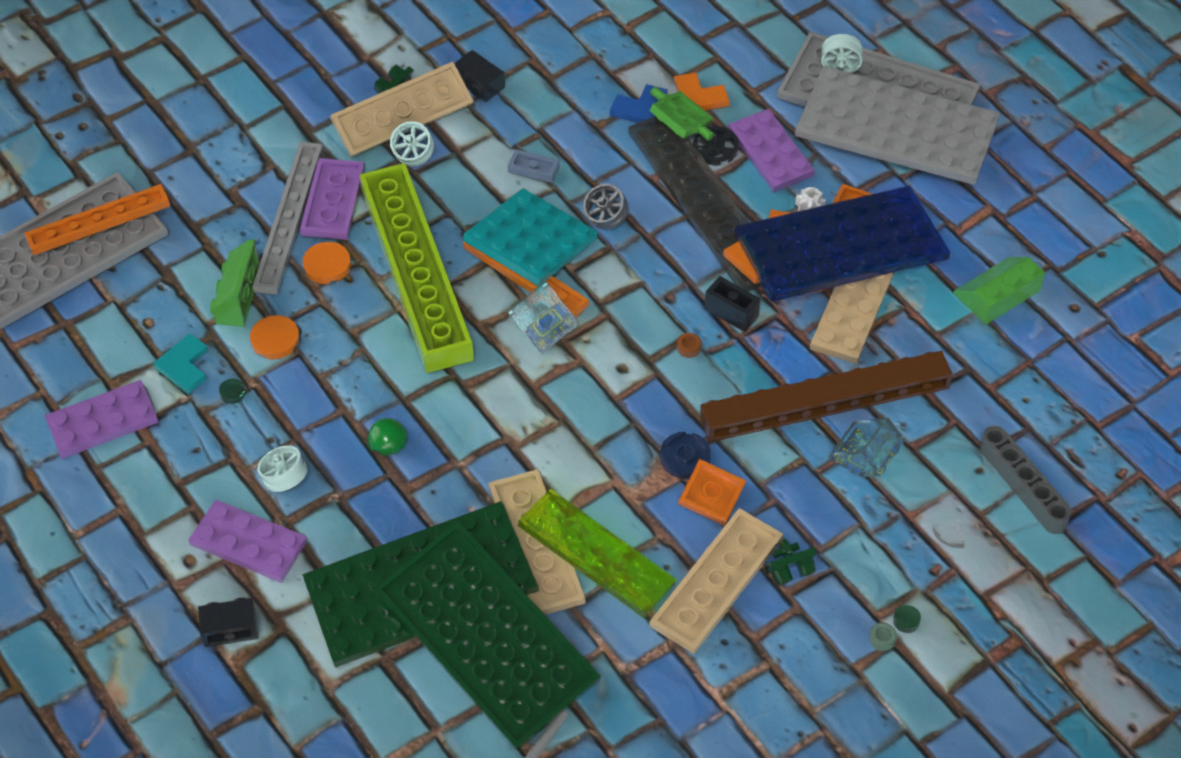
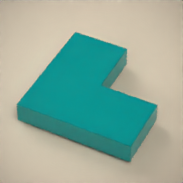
M189 333L153 363L154 368L189 395L207 380L206 375L193 365L195 361L208 351L207 346Z

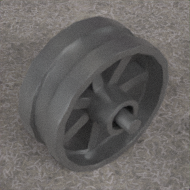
M600 184L587 193L583 209L585 215L595 227L608 230L619 226L626 219L629 212V204L619 188L611 184ZM614 193L609 199H607V194ZM620 196L621 203H614L616 199ZM593 204L598 206V208L591 211ZM601 213L599 220L592 218L593 216Z

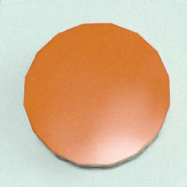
M321 242L311 246L305 252L302 259L306 276L315 283L331 284L330 281L336 280L338 282L342 280L351 268L349 252L344 246L335 242Z
M280 315L260 319L250 332V343L254 352L270 360L289 356L300 342L299 329L295 322L288 317Z

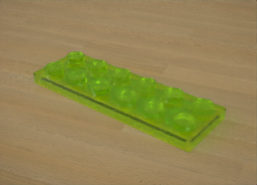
M552 489L546 492L518 521V527L643 618L654 609L675 586L677 581L673 576Z

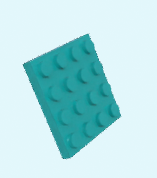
M522 188L466 231L463 241L535 285L540 286L597 239L598 231Z

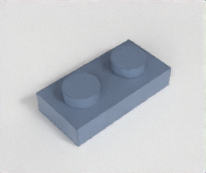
M515 149L507 167L509 173L552 183L559 168V160Z

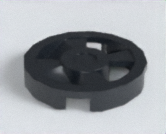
M707 127L716 135L709 141L699 133L694 136L693 152L697 154L699 161L707 165L718 166L721 165L722 161L726 160L729 163L737 156L739 149L738 138L733 131L725 127ZM732 139L734 147H725V141Z

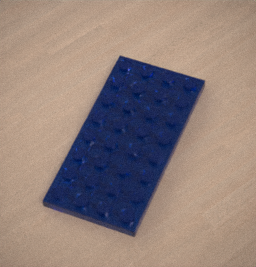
M911 186L742 224L734 228V234L770 302L947 260L951 253Z

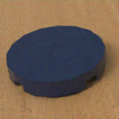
M678 432L670 435L662 443L660 463L671 476L680 479H690L699 459L708 463L711 461L710 447L707 441L698 434L692 433L691 435L686 434V432Z

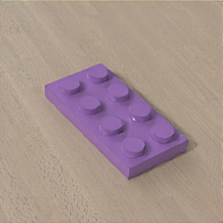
M769 108L728 124V129L737 136L739 146L773 193L814 176L815 170Z
M318 159L300 227L301 236L348 240L361 188L359 174L365 172V162Z
M141 380L44 415L61 459L159 423Z
M216 499L189 538L190 545L280 583L283 582L308 542L307 537Z

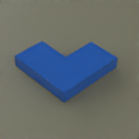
M646 84L639 100L617 94L610 109V116L653 127L657 117L650 112L652 104L659 100L651 95L650 92L656 86ZM658 87L663 93L668 94V89Z

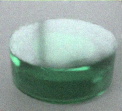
M232 378L221 383L219 393L222 401L228 404H235L244 398L245 389L240 380Z
M902 605L895 610L893 624L897 630L903 633H912L918 629L921 615L915 607Z

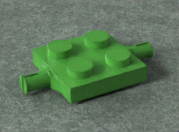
M657 86L651 90L650 94L659 101L652 104L650 112L670 127L677 135L684 139L693 133H699L707 141L713 138L714 133L707 128L711 124L713 117L684 93L678 91L674 94H665Z

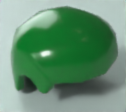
M391 418L379 419L370 428L367 437L369 449L379 452L382 456L397 454L406 445L407 431L404 425L397 420Z

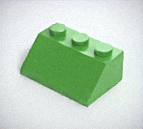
M249 239L230 251L227 261H224L222 264V278L217 281V295L215 299H212L210 305V312L214 314L216 324L245 327L255 293L253 283L260 265L254 239Z
M1008 257L954 290L953 294L987 325L1041 291L1045 272L1029 257Z

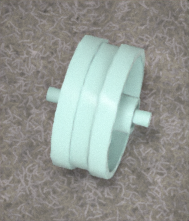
M848 34L833 35L822 44L821 63L824 68L830 67L853 73L862 65L863 46L854 36Z
M411 121L399 125L393 131L390 138V147L401 163H405L407 166H419L432 156L434 140L423 124ZM411 130V134L406 136L404 135V133ZM416 130L423 131L421 135L415 138ZM400 137L404 139V143L397 144ZM428 137L427 145L419 143ZM406 148L405 152L401 157L397 153V150ZM420 149H425L420 155L418 154ZM410 152L414 153V158H407Z
M281 446L269 451L261 458L257 467V471L267 489L273 492H282L298 485L304 479L308 469L300 451L294 446Z

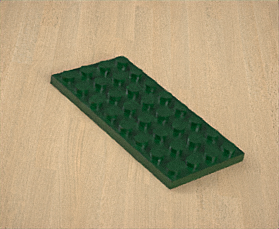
M499 501L302 574L334 667H339L416 638L376 593L375 588L456 521H459L526 595L538 592V585L503 502Z
M456 521L375 588L376 593L516 751L522 748L601 680V675L459 521Z

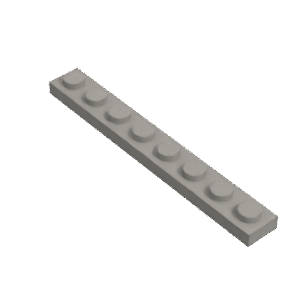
M299 142L253 283L254 292L278 295L307 204L318 159L321 158L323 153L322 144Z

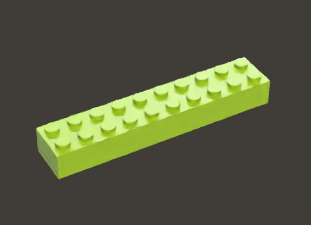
M402 163L359 174L366 206L426 374L474 361L472 340L406 164Z

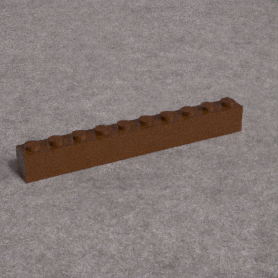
M943 351L927 352L915 357H904L888 363L881 362L870 367L855 368L838 374L832 373L816 379L809 378L802 382L783 384L766 390L760 389L753 393L734 395L726 399L710 400L701 404L700 420L708 443L946 390L950 388L952 372Z

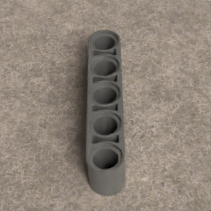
M996 425L987 427L980 446L984 457L1049 533H1063L1071 515L1069 505L1002 427Z

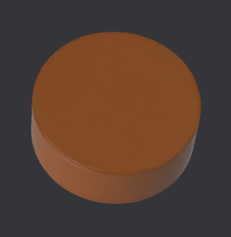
M684 333L677 339V351L681 356L692 358L701 352L702 341L698 335Z

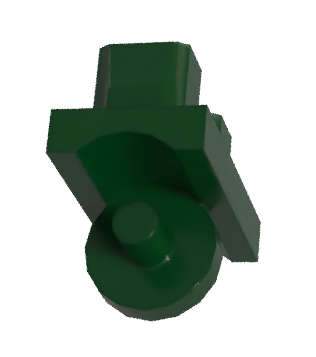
M395 64L388 72V77L392 81L388 82L383 77H380L374 83V90L380 94L412 80L411 74L414 73V69L408 66L404 70Z
M786 538L779 540V549L773 550L772 553L774 558L783 556V558L769 563V566L765 567L767 575L772 574L778 586H781L793 580L789 568L795 565L801 578L814 574L816 568L813 558L817 555L814 547L793 554L794 551L800 550L799 544L797 542L789 544Z

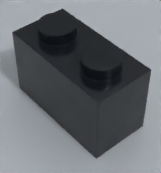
M471 50L454 63L466 88L475 97H479L485 102L505 88L504 71L474 50Z
M719 276L706 290L705 310L746 332L759 317L761 298Z
M236 598L233 601L210 602L206 605L198 606L200 635L204 647L259 639L256 610L252 598Z

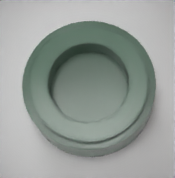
M888 623L875 624L869 634L871 646L879 651H888L894 647L897 639L895 628Z

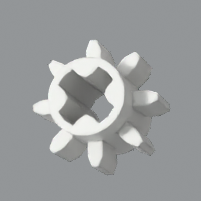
M814 187L801 189V193L796 195L795 205H798V212L807 216L819 215L820 209L825 207L826 199L822 198L823 193Z

